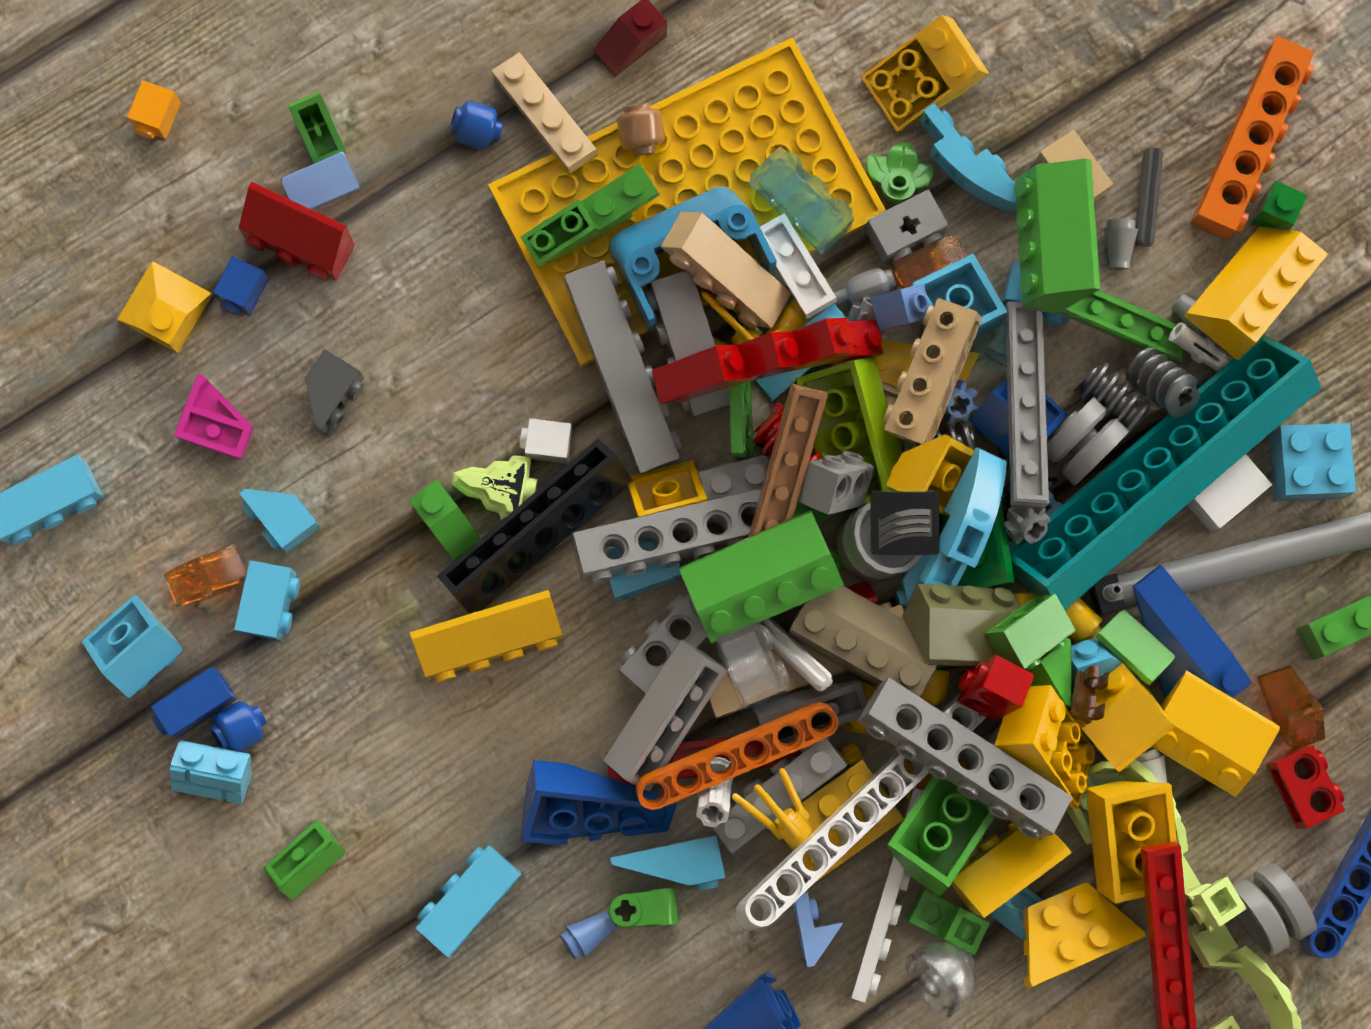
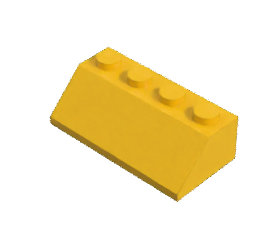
M1259 226L1184 317L1236 360H1239L1259 340L1328 253L1302 232Z
M549 590L410 632L425 677L428 680L434 678L436 683L456 678V671L469 668L470 673L490 667L489 661L503 657L504 662L524 657V650L537 647L538 652L558 646L557 640L564 638Z

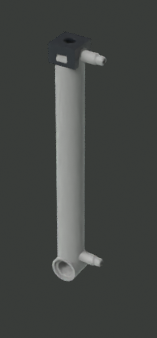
M1371 511L1118 575L1116 573L1104 576L1088 590L1093 610L1099 616L1137 606L1132 586L1159 565L1166 569L1182 591L1187 594L1370 548Z

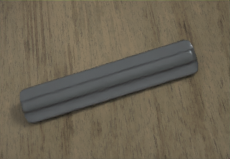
M1148 147L1143 152L1135 226L1138 229L1135 245L1140 247H1151L1154 243L1163 151L1160 148Z

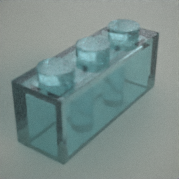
M780 146L751 174L749 185L780 215L785 213L793 228L823 256L851 229L854 221L853 211L842 199L835 200L827 192L828 187L817 175L811 176L802 168L804 166L803 162L792 151L787 153Z

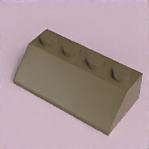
M844 586L805 602L789 632V635L798 643L877 687L886 679L891 678L918 697L922 695L938 666L926 664L905 620Z

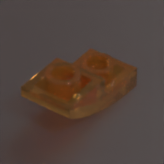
M954 234L897 260L891 265V268L902 288L911 287L913 282L968 255L957 235Z
M233 544L175 567L166 572L164 577L178 607L210 597L213 590L245 581L247 573Z

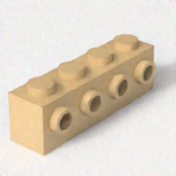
M681 211L661 245V248L671 256L670 261L673 264L688 270L694 276L693 281L697 285L712 291L717 296L716 301L725 308L736 312L739 315L738 320L749 328L756 329L757 326L772 328L791 295L788 289L702 212Z
M941 298L937 299L935 306H929L923 321V325L926 326L921 339L917 338L910 352V358L913 360L908 372L903 371L898 380L897 391H899L896 402L888 406L884 415L883 423L886 424L884 430L890 435L918 446L934 439L981 324L982 317L977 311Z

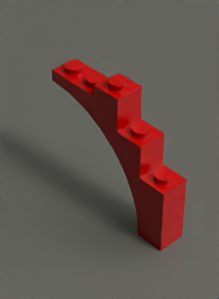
M826 318L794 331L769 332L737 345H716L653 369L652 374L660 404L682 403L725 388L786 372L835 362L877 357L884 354L881 344L882 336L875 320L847 321V318Z

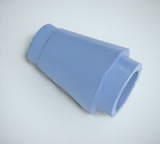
M603 911L600 914L567 926L566 931L560 937L568 952L576 960L580 956L585 958L616 927L608 913Z

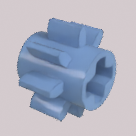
M960 378L955 385L944 412L946 413L945 419L951 424L955 421V418H962L967 422V415L972 410H978V407L972 400L978 394L977 391L973 388L966 389V382ZM956 396H959V397L957 398L958 404L953 407V405L955 404L953 398H955Z

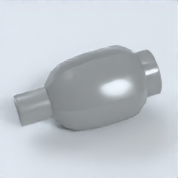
M874 268L852 277L844 289L833 293L837 298L836 305H840L849 301L851 303H854V301L861 303L865 296L871 298L888 293L891 290L897 289L890 269L883 271L882 269Z

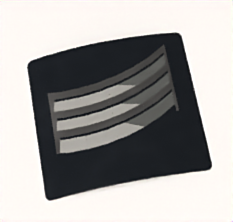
M938 491L870 492L872 554H939Z

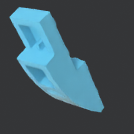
M935 103L923 110L919 122L936 142L929 156L939 168L971 195L995 208L1017 215L1016 195L1014 192L1015 182L1006 173L1007 169L1002 159L996 154L992 155L987 148L976 156L971 141L966 136L961 137L953 127L954 122L949 113L944 109L940 110Z
M976 447L944 509L950 517L939 537V554L929 556L918 578L923 583L957 586L967 565L976 567L997 516L1003 493L1007 461Z

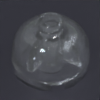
M938 941L921 946L907 957V973L913 971L919 981L912 984L922 1000L936 1013L940 1014L945 1010L948 1012L947 1017H951L973 997L977 983L974 969L975 963L972 956L966 950L960 949L948 942Z

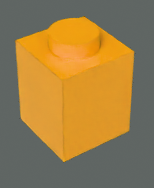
M142 80L127 118L135 128L134 132L138 135L152 140L155 136L166 140L181 102L174 91Z

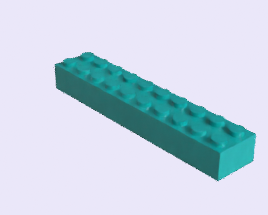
M1263 334L1239 360L1235 358L1198 389L1200 393L1199 402L1192 411L1180 418L1168 414L1049 516L1051 521L1047 523V532L1041 540L1029 544L1023 539L1022 542L1016 544L1010 550L1013 572L1018 581L1037 596L1056 594L1064 610H1066L1322 389L1311 360Z

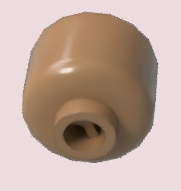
M650 103L623 108L624 114L617 118L622 147L627 150L634 149L635 156L656 152L655 145L661 144L665 140L660 111L651 108Z

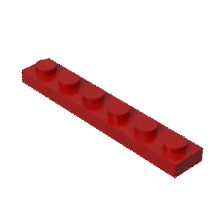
M1173 841L1142 847L1141 858L1157 1029H1197L1181 845Z

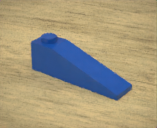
M1162 565L1157 566L1132 586L1143 626L1175 655V659L1159 675L1160 679H1158L1160 690L1165 698L1186 670L1232 698L1252 683L1234 654Z
M534 760L526 785L521 841L561 845L568 844V838L589 836V841L601 840V834L621 832L624 836L666 832L669 830L677 805L675 802L660 809L650 810L641 805L636 795V787L571 764ZM643 790V796L647 799L653 800L660 797L658 794Z

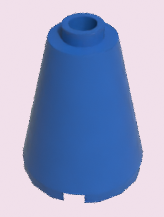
M766 972L754 980L703 1029H796L801 1026V1022L784 989L776 991L772 983L777 981V979L770 972Z

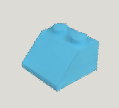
M136 594L81 641L101 673L128 698L132 697L137 691L144 689L158 672L172 664L177 655L183 651L170 631Z

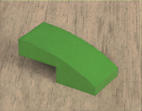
M921 887L905 918L906 921L974 956L990 925L984 919Z

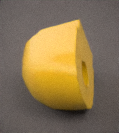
M935 670L920 698L934 707L940 705L947 697L949 672Z

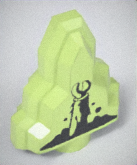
M512 456L509 461H494L486 469L470 467L454 472L451 485L467 497L480 499L486 510L498 513L502 521L537 491L538 479L530 478L531 457Z

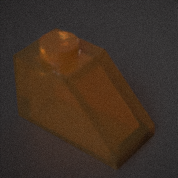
M1290 665L1258 676V683L1273 722L1280 726L1279 733L1292 751L1325 739L1323 708Z

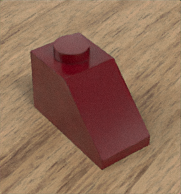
M640 0L616 20L593 51L613 76L616 77L667 37V20L649 0Z

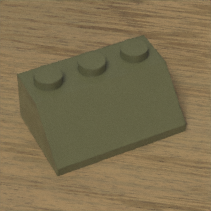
M917 584L902 616L926 664L977 666L980 662H985L997 655L985 633L1020 608V605L1012 590L1002 587Z

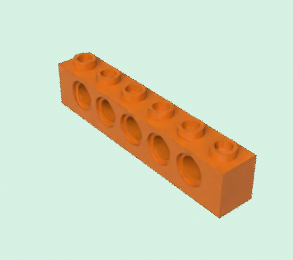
M1278 35L1270 44L1190 224L1225 240H1228L1235 231L1240 233L1243 230L1249 217L1245 209L1249 202H1255L1262 188V184L1258 183L1262 172L1267 173L1274 161L1275 154L1271 153L1275 142L1279 144L1288 129L1289 125L1284 123L1288 113L1293 114L1300 102L1302 95L1297 94L1301 83L1306 85L1314 70V66L1310 64L1315 53L1314 51ZM1278 75L1285 78L1288 85L1279 84L1275 76ZM1262 105L1272 107L1275 115L1267 114L1263 110ZM1249 134L1257 135L1261 139L1262 145L1254 144L1250 140ZM1236 163L1245 165L1249 174L1240 173L1236 168ZM1222 193L1231 194L1235 198L1236 204L1232 205L1225 202Z

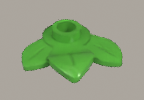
M906 142L894 145L887 157L869 154L866 161L869 178L881 185V191L886 200L893 204H900L912 198L915 190L925 188L931 183L934 174L933 165L918 163L915 149ZM894 184H899L903 187H896Z

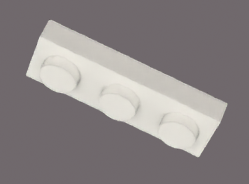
M785 213L760 227L777 260V271L807 319L837 302L835 294Z

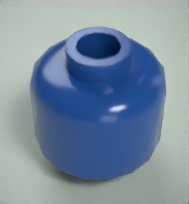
M467 101L462 107L456 106L450 125V133L454 134L455 141L458 144L485 150L489 147L491 141L498 142L503 123L497 121V111L495 108Z
M239 701L216 713L213 717L214 725L210 727V730L220 748L243 752L263 739L262 726L267 724L257 705L251 708L246 702Z

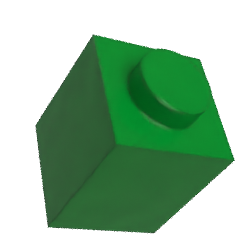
M1275 181L1265 192L1252 223L1261 227L1290 230L1294 226L1308 195Z

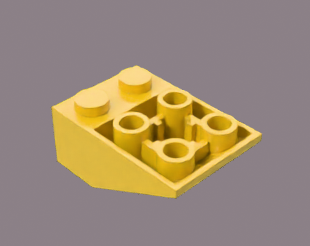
M941 15L866 72L861 78L895 130L899 133L919 121L923 110L933 103L938 108L944 106L965 93L990 73L953 18Z
M1051 685L1030 686L1023 706L1003 717L994 746L1071 795L1073 798L1069 806L1073 809H1079L1082 795L1087 788L1090 766L1095 760L1094 747L1088 741L1079 724L1071 716L1064 702L1059 698Z

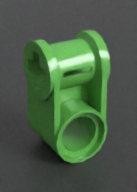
M675 888L623 894L612 900L609 906V916L613 923L619 927H656L679 924ZM623 900L627 901L629 907L635 908V913L629 915V921L627 922L623 921L621 915L615 914V908L621 907V901Z

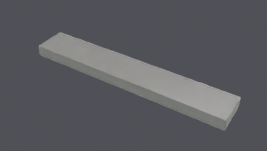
M1009 301L1005 305L1007 310L1005 322L1011 505L1046 507L1049 504L1043 311L1022 307V302Z

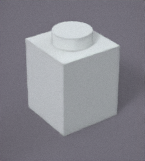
M529 418L528 428H522L520 448L525 449V455L531 457V460L568 464L572 425L571 423Z

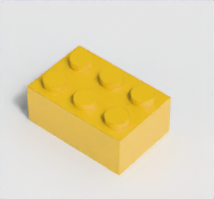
M863 760L854 764L801 802L810 815L807 822L812 827L811 834L873 776ZM879 784L878 787L881 795L885 798H889L886 792ZM855 805L853 810L854 816L860 822H864V811ZM894 806L819 879L903 821L904 818ZM830 829L828 832L829 841L838 847L840 843L839 835L836 831ZM788 845L792 852L799 846L797 845L795 847H790ZM804 853L802 858L803 865L808 870L813 871L815 866L814 860L809 854Z

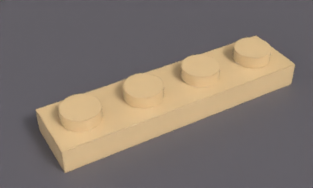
M520 52L491 70L494 79L569 174L598 155L595 146Z

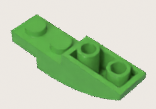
M639 163L583 201L577 199L522 235L521 239L536 264L540 267L573 252L633 217L632 213L660 194L643 166Z

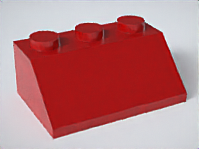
M250 183L238 228L244 238H246L244 242L258 251L263 252L267 248L276 252L275 257L288 265L294 266L297 262L308 267L306 271L318 279L325 280L326 277L337 281L355 246L347 226L256 183Z

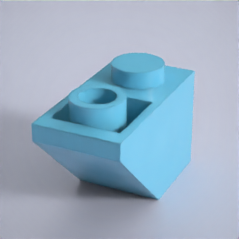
M244 489L239 493L245 500V503L241 505L242 509L253 522L259 519L263 523L266 530L262 534L274 549L280 546L288 553L321 528L294 494Z

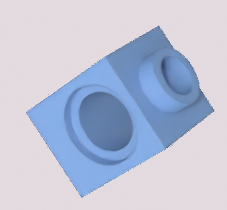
M924 284L871 297L879 331L922 321L929 308V300Z

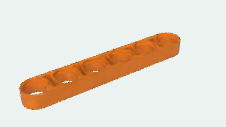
M817 702L643 775L638 780L635 788L638 800L643 807L650 810L663 808L830 737L837 730L838 717L831 706L826 703ZM819 712H826L830 715L829 724L822 729L812 727L811 721L813 716ZM792 726L796 728L797 734L793 741L782 743L778 740V732L783 727ZM753 740L762 742L763 751L758 756L748 757L744 754V748L747 743ZM722 754L730 758L729 766L725 770L714 771L711 769L710 763L715 756ZM683 769H692L696 772V779L690 785H681L676 780L677 775ZM658 783L663 787L660 797L653 800L645 798L643 796L644 788L648 784Z

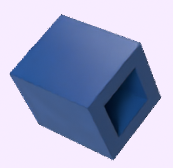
M232 256L213 293L221 302L219 306L234 315H238L240 311L251 315L269 279L263 270Z

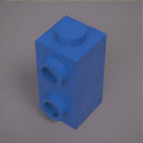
M211 667L152 705L151 708L156 714L152 717V720L163 736L168 733L170 737L179 738L238 698L220 670Z

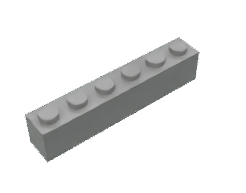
M603 260L564 275L563 281L637 473L640 474L679 459L677 451L682 450L680 439L675 430L669 431L665 421L666 418L670 417L666 404H660L659 399L655 395L652 387L655 385L652 367L650 365L644 366L640 353L645 352L638 332L632 334L627 321L632 319L631 312L625 299L619 301L615 288L619 286V281L613 267L607 268Z

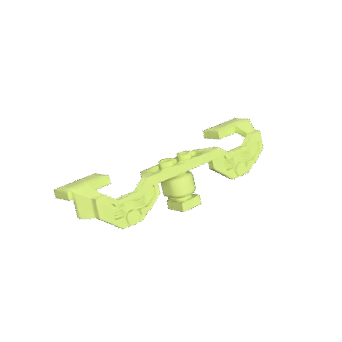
M1136 759L1120 772L1109 761H1101L1090 766L1087 777V788L1117 781L1159 783L1153 773ZM1085 791L1082 795L1079 809H1073L1068 805L1066 811L1088 845L1092 843L1087 792ZM1173 798L1177 843L1181 845L1189 944L1203 967L1234 970L1250 984L1269 1016L1270 1029H1302L1301 1019L1297 1014V1008L1292 1002V995L1289 989L1280 982L1268 964L1246 945L1238 947L1225 925L1226 922L1247 909L1229 878L1224 877L1213 884L1201 885L1183 856L1188 851L1186 830L1181 822V816L1176 809V802ZM1230 1015L1224 1017L1208 1029H1240L1234 1017Z

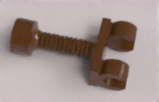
M1089 666L1085 669V672H1076L1074 692L1071 694L1072 707L1067 708V710H1071V714L1085 724L1104 717L1106 703L1104 702L1096 706L1097 696H1095V690H1103L1108 686L1109 672L1099 676L1100 666Z

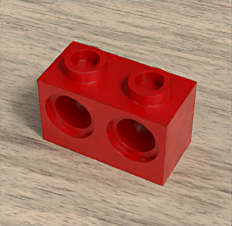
M995 655L985 662H980L973 669H967L958 684V689L961 692L957 702L996 721L1023 706L1035 675Z
M1314 745L1302 747L1266 764L1297 829H1307L1346 811L1342 804L1344 802L1343 793L1335 782H1331L1326 771L1328 769L1327 760L1320 750L1315 749ZM1298 760L1304 762L1307 767V774L1303 779H1300L1294 772V765ZM1313 793L1319 794L1323 801L1322 808L1318 812L1310 805V798Z

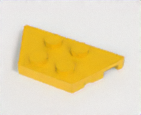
M1088 882L1031 905L1023 910V928L1026 932V937L1023 941L1024 956H1027L1028 976L1024 978L1025 986L1027 989H1030L1145 938L1146 934Z

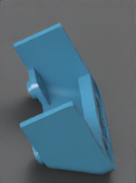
M713 188L619 231L613 236L610 242L611 257L649 333L655 331L656 317L641 287L653 282L657 278L660 271V262L657 255L665 252L661 245L681 211L702 212L734 241L748 239L760 265L774 276L777 260L754 214L729 188Z

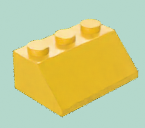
M1186 670L1160 705L1175 727L1151 747L1232 796L1237 797L1255 775L1279 732L1280 726Z
M1117 781L1086 788L1097 891L1115 904L1145 897L1141 848L1167 842H1177L1172 785L1156 782Z
M1009 821L1007 823L1009 828L1000 836L992 834L978 845L981 852L971 859L968 857L951 886L970 912L985 918L1072 853L1055 833L1041 840L1032 839L1022 834L1018 830V825Z

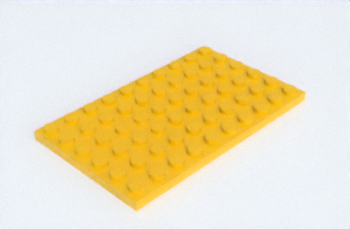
M793 37L651 105V108L660 111L665 133V140L661 144L655 145L656 152L635 156L634 149H624L621 145L616 122L587 136L597 149L598 155L570 174L552 153L488 184L497 206L580 367L593 362L594 358L563 281V277L566 274L604 260L607 268L613 267L618 278L619 286L615 288L619 301L625 299L630 309L632 319L627 322L632 334L638 332L640 338L650 334L610 254V242L619 231L713 188L726 187L732 190L752 211L760 227L785 213L809 254H812L865 228L868 219L886 211ZM640 163L660 195L632 213L633 217L573 252L539 267L522 241L521 236L577 199L583 201ZM748 239L734 241L759 263ZM666 251L657 255L660 262V271L655 280L686 271L670 261L671 256ZM696 284L703 307L709 305L701 295L703 291L708 292L716 300L717 296L712 291ZM648 285L641 287L643 293L649 291ZM653 311L656 317L655 325L660 324V322L658 319L657 312Z

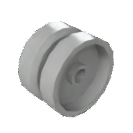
M1094 397L1078 413L1074 411L1052 433L1054 437L1047 443V456L1050 464L1058 463L1069 451L1074 455L1062 469V475L1073 486L1077 485L1129 432L1117 419L1110 420L1098 432L1094 426L1105 416L1106 408Z
M870 502L848 514L838 528L836 545L839 558L846 569L859 579L870 582L890 579L915 566L922 557V555H879L871 553Z
M1271 862L1254 873V884L1244 879L1233 886L1247 908L1237 915L1238 920L1254 943L1269 957L1272 958L1290 947L1289 936L1299 941L1317 930L1316 920L1307 901L1295 883L1278 865Z

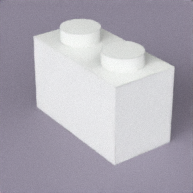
M1245 454L1188 503L1187 506L1212 534L1224 526L1272 486V484Z

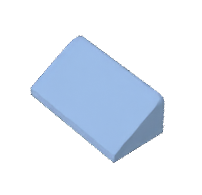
M344 152L335 154L280 179L288 198L311 210L360 189Z

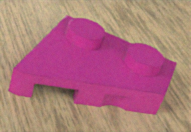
M197 374L174 437L243 460L254 427L203 375Z

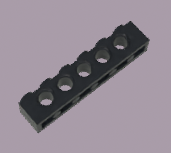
M597 439L437 577L469 614L481 611L631 483L633 479L618 457L604 443Z

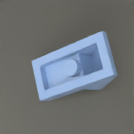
M805 891L793 903L804 965L811 967L815 966L843 922L814 927L813 920L819 919L815 897L809 898L808 892Z

